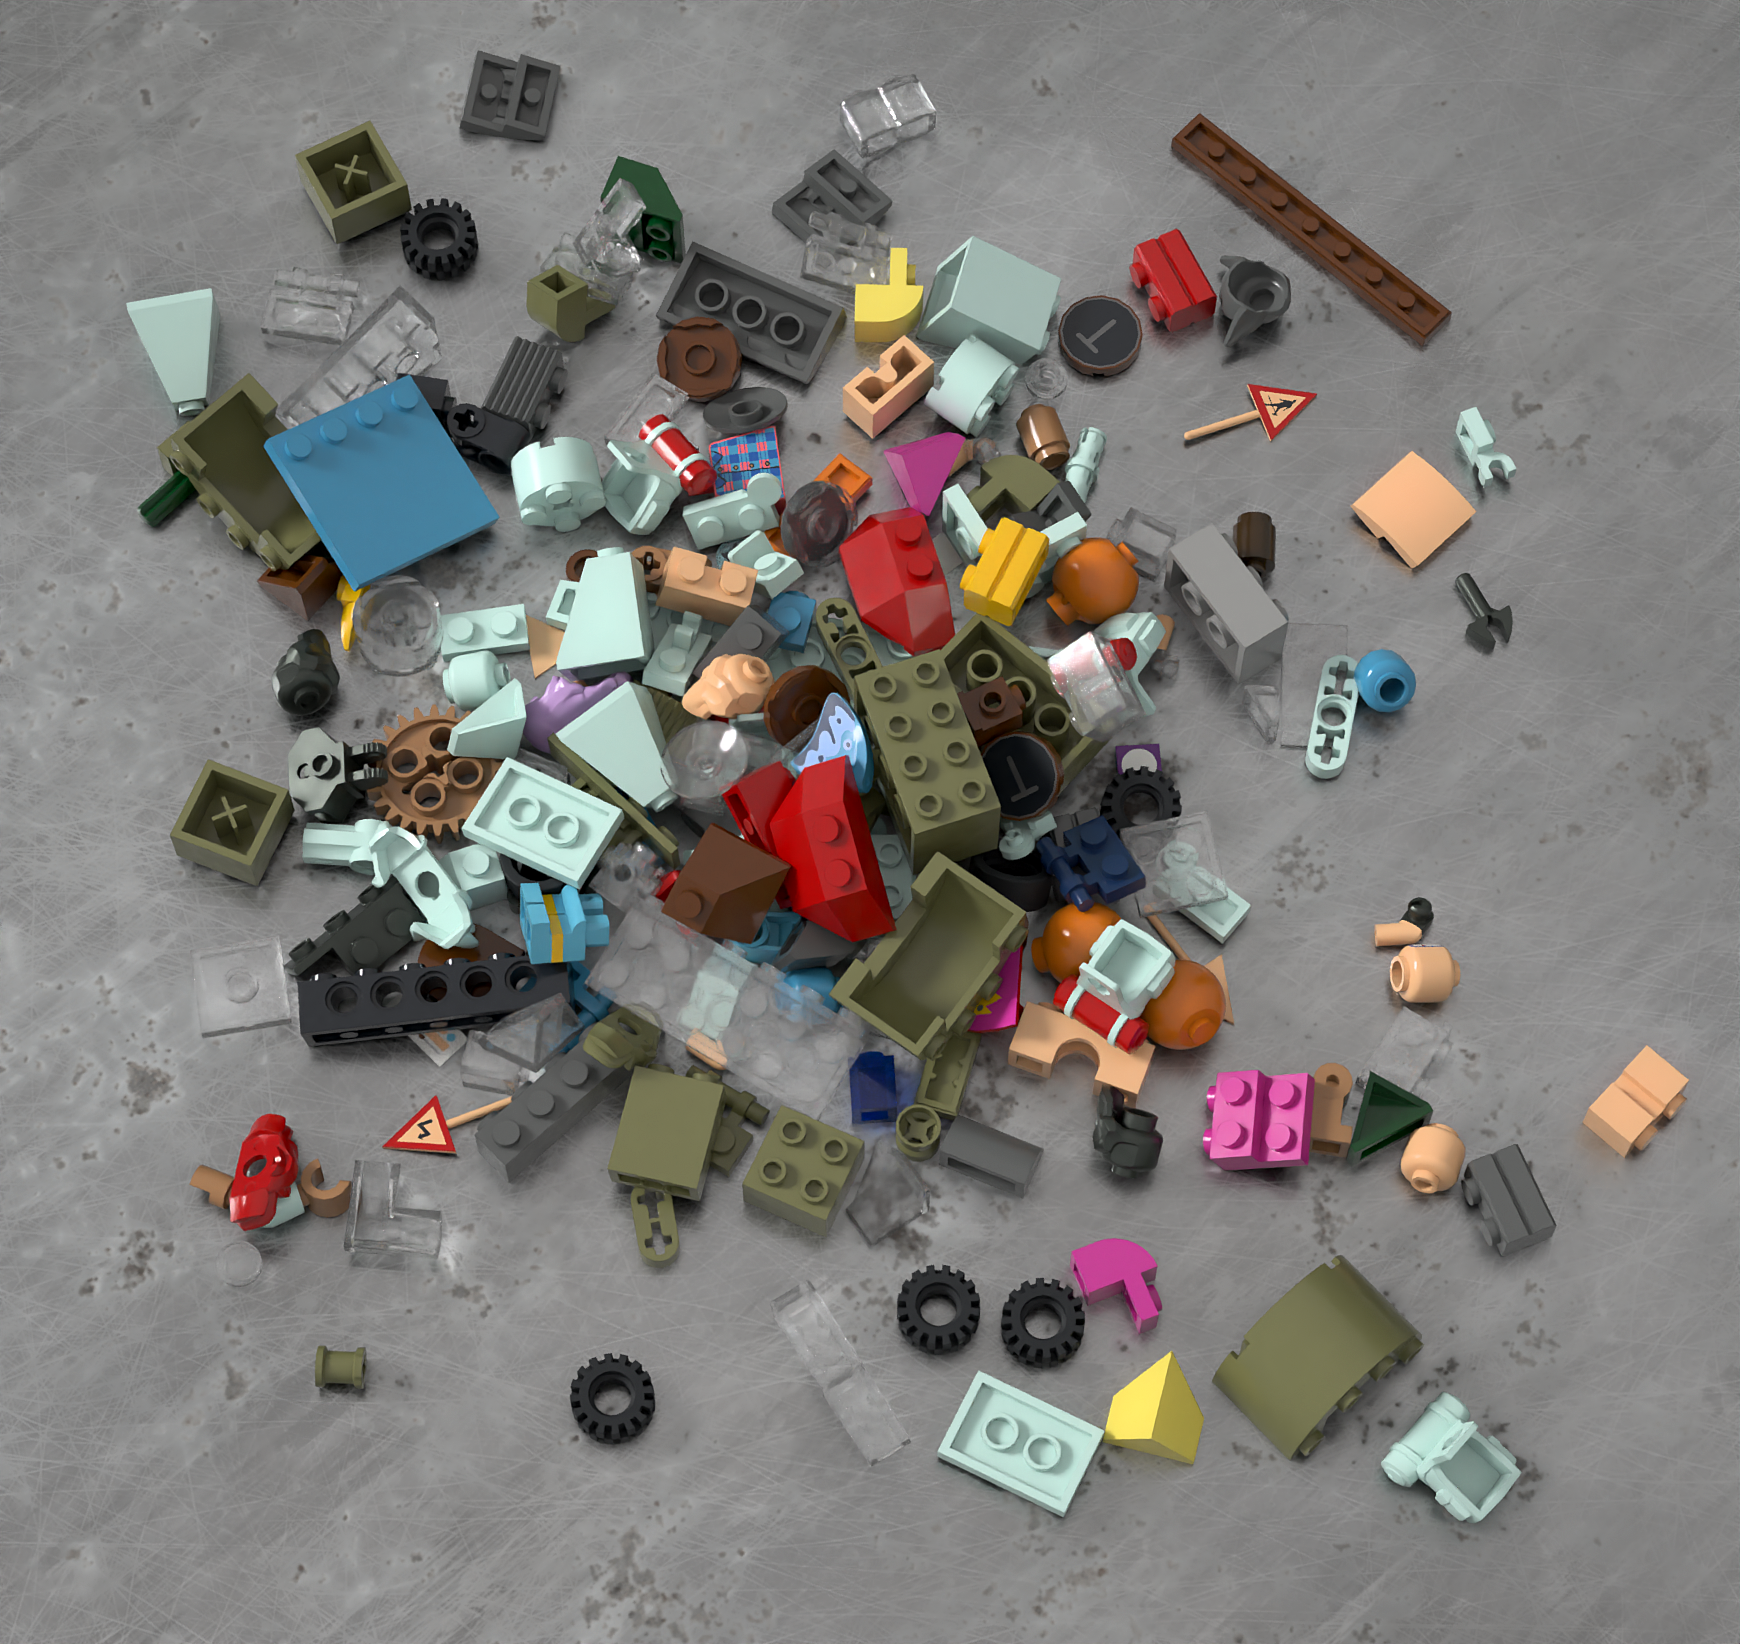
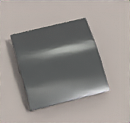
M478 50L472 66L459 128L484 135L510 139L544 140L560 66L523 54L520 55L518 62Z
M833 149L804 171V178L801 183L773 202L772 213L826 262L831 264L857 243L892 206L893 201Z

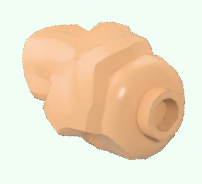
M725 654L715 658L703 670L701 678L683 696L682 705L691 714L705 720L712 714L722 718L737 719V715L758 713L764 706L768 692L775 681L769 666L762 659L746 654L733 656Z

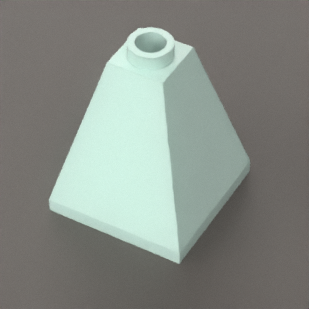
M208 288L126 303L134 327L175 411L179 410V415L181 416L197 415L205 410L204 406L209 405L220 323L219 308L212 289Z
M629 681L625 682L556 733L562 743L643 807H653L655 812H659L678 798L674 791L680 787L652 695L646 687Z

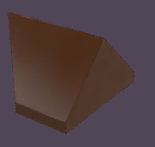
M305 554L286 570L277 569L273 571L268 568L257 582L262 588L309 621L338 589L343 573L334 559Z

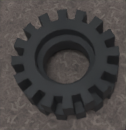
M433 198L426 200L427 208L423 209L420 203L413 206L415 215L407 212L404 216L405 224L401 223L400 238L404 257L407 264L411 263V268L416 274L422 270L423 278L430 280L432 273H436L437 280L442 281L445 280L444 273L450 272L453 279L459 276L458 267H461L466 272L470 268L469 260L475 261L477 257L478 239L475 222L471 218V213L467 209L462 212L461 204L456 201L452 207H449V201L446 198H441L440 205H434ZM434 230H448L455 235L454 243L443 249H431L423 243L424 237Z
M1141 766L1140 770H1134L1133 767L1125 770V773L1121 775L1118 773L1113 778L1103 794L1100 804V816H1104L1121 842L1126 845V849L1133 850L1134 847L1141 848V851H1147L1152 846L1157 848L1167 838L1171 837L1182 813L1179 790L1175 791L1172 779L1170 777L1165 779L1162 776L1163 772L1158 769L1152 772L1148 771L1149 767ZM1135 793L1150 795L1158 807L1157 817L1145 825L1131 822L1124 813L1125 800Z
M934 1265L926 1266V1272L921 1273L918 1269L912 1273L910 1281L905 1280L902 1285V1292L898 1294L897 1319L899 1320V1329L902 1334L905 1333L907 1335L906 1341L911 1346L914 1343L918 1344L919 1351L926 1354L928 1349L935 1350V1355H943V1350L949 1349L950 1353L958 1351V1346L961 1343L964 1346L971 1341V1334H975L978 1328L980 1297L979 1293L975 1292V1284L971 1279L967 1282L965 1280V1273L959 1269L956 1274L950 1272V1266L942 1265V1270H935ZM934 1294H943L951 1298L957 1308L953 1320L941 1326L928 1323L920 1311L921 1305L927 1297Z
M1036 1278V1283L1032 1285L1027 1280L1021 1283L1020 1290L1016 1291L1014 1289L1009 1294L1008 1302L1005 1301L1001 1319L1003 1342H1007V1350L1012 1356L1015 1353L1018 1354L1019 1361L1025 1365L1028 1360L1034 1362V1368H1042V1363H1049L1050 1368L1058 1366L1059 1360L1063 1359L1064 1362L1069 1360L1074 1350L1077 1351L1081 1345L1085 1325V1311H1082V1302L1079 1296L1074 1298L1073 1289L1068 1285L1065 1289L1059 1287L1060 1281L1052 1279L1051 1284L1044 1283V1278ZM1039 1307H1046L1055 1311L1061 1321V1328L1058 1333L1047 1339H1039L1032 1336L1025 1326V1318L1030 1311Z
M612 1353L604 1354L605 1359L600 1361L594 1357L589 1360L590 1366L586 1369L583 1366L580 1367L577 1371V1380L573 1379L571 1383L570 1403L574 1419L577 1420L578 1426L583 1433L587 1431L590 1438L597 1442L599 1438L604 1439L605 1444H613L614 1439H621V1443L629 1442L630 1435L635 1434L638 1437L643 1433L642 1427L645 1424L649 1426L652 1420V1411H655V1394L651 1377L647 1371L644 1372L642 1370V1364L636 1360L633 1363L630 1362L626 1355L620 1354L619 1359L613 1358ZM619 1383L629 1390L631 1401L622 1413L607 1415L596 1407L594 1402L595 1395L605 1384Z

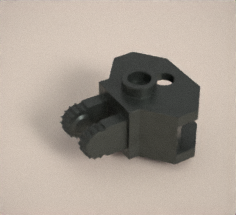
M320 727L303 730L288 753L290 796L308 814H313L321 823H342L356 800L365 797V790L376 788L377 786L381 787L388 783V772L384 768L373 767L367 770L364 769L365 764L387 758V746L382 743L372 742L350 747L344 741H336ZM303 768L305 779H301L300 772Z

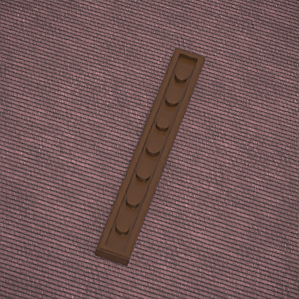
M1201 113L1172 138L1171 147L1421 346H1424L1451 320L1452 312Z

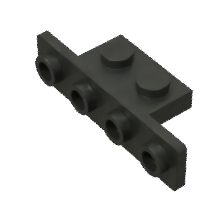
M392 876L382 887L377 888L371 885L357 897L360 903L350 912L346 913L345 910H342L326 921L323 925L326 931L312 942L308 938L294 947L288 954L291 960L283 967L288 974L298 976L331 949L351 976H354V973L360 969H377L413 939L410 932V926L413 922H426L403 894V886L395 876Z

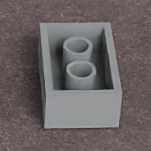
M1210 523L1169 548L1164 587L1237 684L1243 683L1280 660L1289 621L1288 614L1284 606L1277 599L1271 600L1264 591L1263 582L1257 571L1252 566L1246 567L1238 557L1237 547L1231 537L1226 533L1221 534L1214 524Z

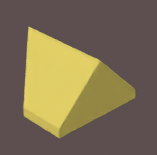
M1170 1351L1113 1396L1103 1437L1104 1443L1194 1464L1204 1416L1173 1351Z

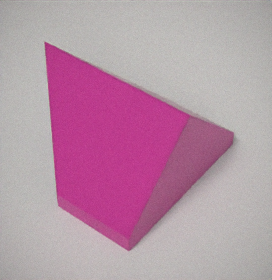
M946 432L883 450L910 507L923 515L930 516L965 441V437L956 433Z

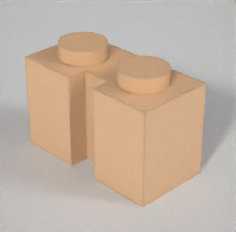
M903 335L880 355V369L876 373L866 367L843 387V412L873 439L934 386V361Z
M673 547L664 567L655 605L681 613L689 611L703 616V619L731 626L751 603L758 570L724 561L719 570L705 566L706 555Z
M1646 1045L1624 1069L1621 1076L1614 1083H1611L1589 1107L1582 1123L1625 1158L1634 1147L1642 1151L1651 1142L1658 1132L1654 1125L1663 1115L1670 1120L1687 1101V1098L1682 1094L1689 1079Z

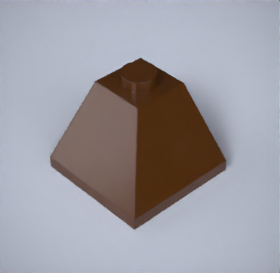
M712 822L681 870L661 912L700 934L752 944L792 865Z

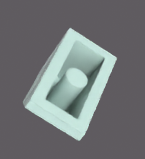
M478 843L449 852L438 861L456 886L466 891L473 902L470 910L507 899L506 881L495 850ZM429 871L419 876L418 888L420 892L427 897L437 899L441 895L438 892L439 880L437 876ZM419 909L421 917L427 924H429L427 918Z

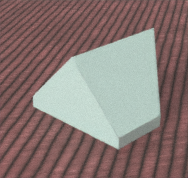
M514 678L452 728L447 751L453 756L506 759L509 757L516 760L527 718L521 683Z

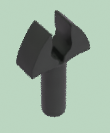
M1470 573L1459 575L1455 583L1476 616L1475 622L1468 624L1466 634L1480 645L1494 650L1496 640L1491 632L1487 630V623L1489 622L1490 625L1496 626L1501 630L1502 636L1508 643L1513 626L1510 606L1508 605L1501 610L1491 608Z

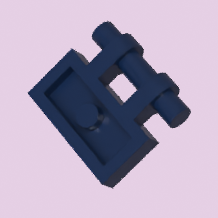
M1103 815L1063 832L1065 848L1056 846L1049 837L1041 839L1036 844V849L1042 856L1040 859L1042 866L1048 874L1055 875L1061 884L1059 890L1066 901L1074 903L1080 912H1085L1092 908L1094 900L1091 895L1096 893L1108 905L1146 888L1145 874ZM1079 865L1085 875L1075 874L1072 867Z

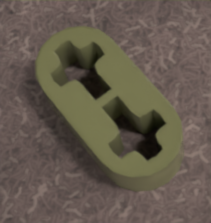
M634 1187L631 1193V1208L641 1258L647 1265L654 1268L670 1266L676 1261L680 1253V1242L672 1196L666 1193ZM655 1193L656 1199H664V1201L657 1203L659 1217L650 1219L647 1205H639V1203L646 1201V1194ZM661 1228L663 1241L667 1243L672 1242V1244L665 1246L664 1254L656 1255L654 1248H646V1246L653 1244L652 1230Z

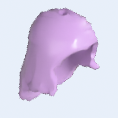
M625 671L616 672L607 676L602 681L586 687L576 682L570 683L560 676L553 675L544 695L541 698L534 696L525 705L527 718L523 735L535 748L550 753L547 738L553 732L555 734L625 682H633V677Z

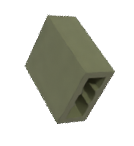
M652 1063L648 1065V1068L635 1065L607 1168L611 1181L700 1201L727 1100L725 1087L718 1084V1079L706 1074L695 1073L690 1078L676 1075L672 1068L661 1064Z

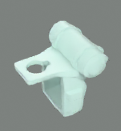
M1441 1392L1434 1402H1430L1425 1407V1412L1401 1440L1392 1445L1389 1454L1383 1459L1381 1465L1388 1477L1401 1486L1411 1487L1420 1479L1436 1492L1435 1499L1459 1521L1466 1520L1469 1523H1476L1481 1521L1503 1499L1522 1472L1515 1465L1517 1459L1500 1444V1441L1490 1435L1485 1438L1476 1431L1479 1426L1474 1421L1467 1422L1471 1415L1466 1405L1458 1397Z

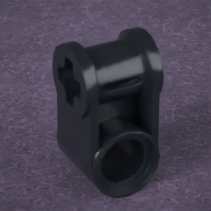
M459 404L453 407L447 416L448 436L460 455L485 466L499 475L509 476L512 474L511 461L520 450L528 446L532 438L528 430L517 422L503 419L473 404Z

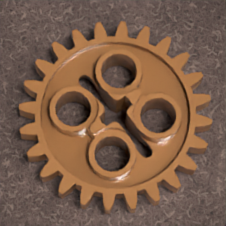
M432 704L429 716L424 717L419 708L416 707L414 708V720L409 722L400 714L397 716L400 728L395 730L386 725L383 727L387 741L374 739L372 742L382 743L387 746V758L367 764L370 768H384L388 772V783L381 787L377 786L367 790L369 800L376 801L374 808L377 816L387 813L385 820L393 827L401 822V828L410 833L415 829L417 830V835H423L425 838L428 833H434L438 844L442 843L444 832L449 831L456 841L460 840L459 828H462L505 760L453 756L447 750L439 751L434 749L435 745L439 742L450 740L452 728L470 715L471 711L468 710L459 719L456 718L454 706L451 705L445 715H439L436 704ZM405 763L416 765V768L409 773L396 771L400 765ZM437 771V773L440 774V775H442V776L437 777V775H436L435 773H431V772ZM466 774L478 777L477 780L468 785H462L457 782L461 776ZM403 791H411V793L404 794ZM427 797H436L440 799V801L432 807H423L419 805L420 802Z

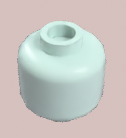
M486 650L459 655L450 661L449 669L443 671V686L446 697L451 704L456 703L463 711L476 710L511 682L507 664L505 662L499 663L497 657L492 652Z

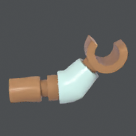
M317 1158L310 1162L303 1170L301 1183L296 1185L294 1181L290 1186V1196L277 1199L274 1218L269 1224L260 1228H274L305 1213L304 1206H308L310 1211L321 1217L338 1216L346 1212L352 1205L354 1196L352 1182L340 1180L330 1190L317 1189L316 1187L319 1183L324 1181L322 1168ZM203 1164L200 1165L194 1172L189 1185L209 1192L210 1204L222 1209H227L230 1206L229 1198L234 1177Z

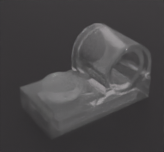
M619 178L572 243L586 268L609 277H624L630 274L639 262L638 251L630 239L628 231L638 223L646 206L632 183Z

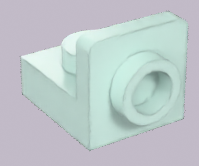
M758 530L728 553V559L731 563L758 570L753 592L770 599L776 597L804 574L797 559L774 551L765 533Z

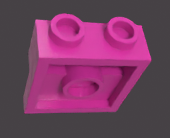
M1259 1070L1217 1073L1216 1086H1210L1207 1091V1104L1209 1110L1213 1113L1212 1128L1206 1129L1204 1132L1203 1146L1206 1154L1210 1156L1209 1159L1225 1171L1308 1165L1315 1079L1308 1073L1265 1076Z

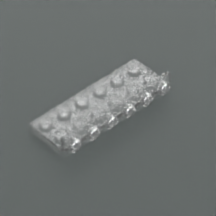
M633 894L629 900L630 910L584 984L796 1111L819 1121L869 1039L867 1032L861 1028L864 1021L844 1008H840L839 1012L835 1013L823 1006L825 998L805 985H802L798 991L784 983L786 975L770 964L763 962L759 968L745 960L748 953L736 944L725 939L722 945H719L706 937L707 935L700 934L663 914L661 910L665 903L656 897L648 894L645 900Z

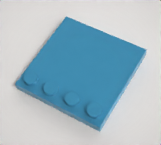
M410 374L267 439L263 446L354 592L494 525L500 518Z

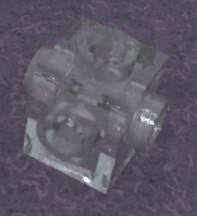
M637 841L633 846L630 843L620 842L617 847L611 845L603 853L597 863L600 871L589 886L622 912L635 913L643 902L648 904L658 894L663 885V882L659 879L666 870L656 863L659 855L645 844Z

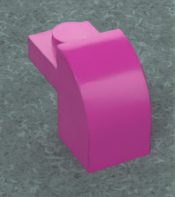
M1111 1238L1071 1251L1070 1267L1087 1306L1122 1293L1139 1334L1156 1328L1159 1316L1158 1311L1162 1310V1303L1154 1285L1146 1286V1283L1155 1280L1158 1266L1153 1257L1144 1248L1128 1240Z

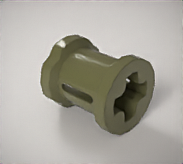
M324 1345L318 1346L315 1360L316 1387L323 1388L326 1383L354 1384L356 1389H364L367 1370L366 1347H358L356 1352L331 1351Z

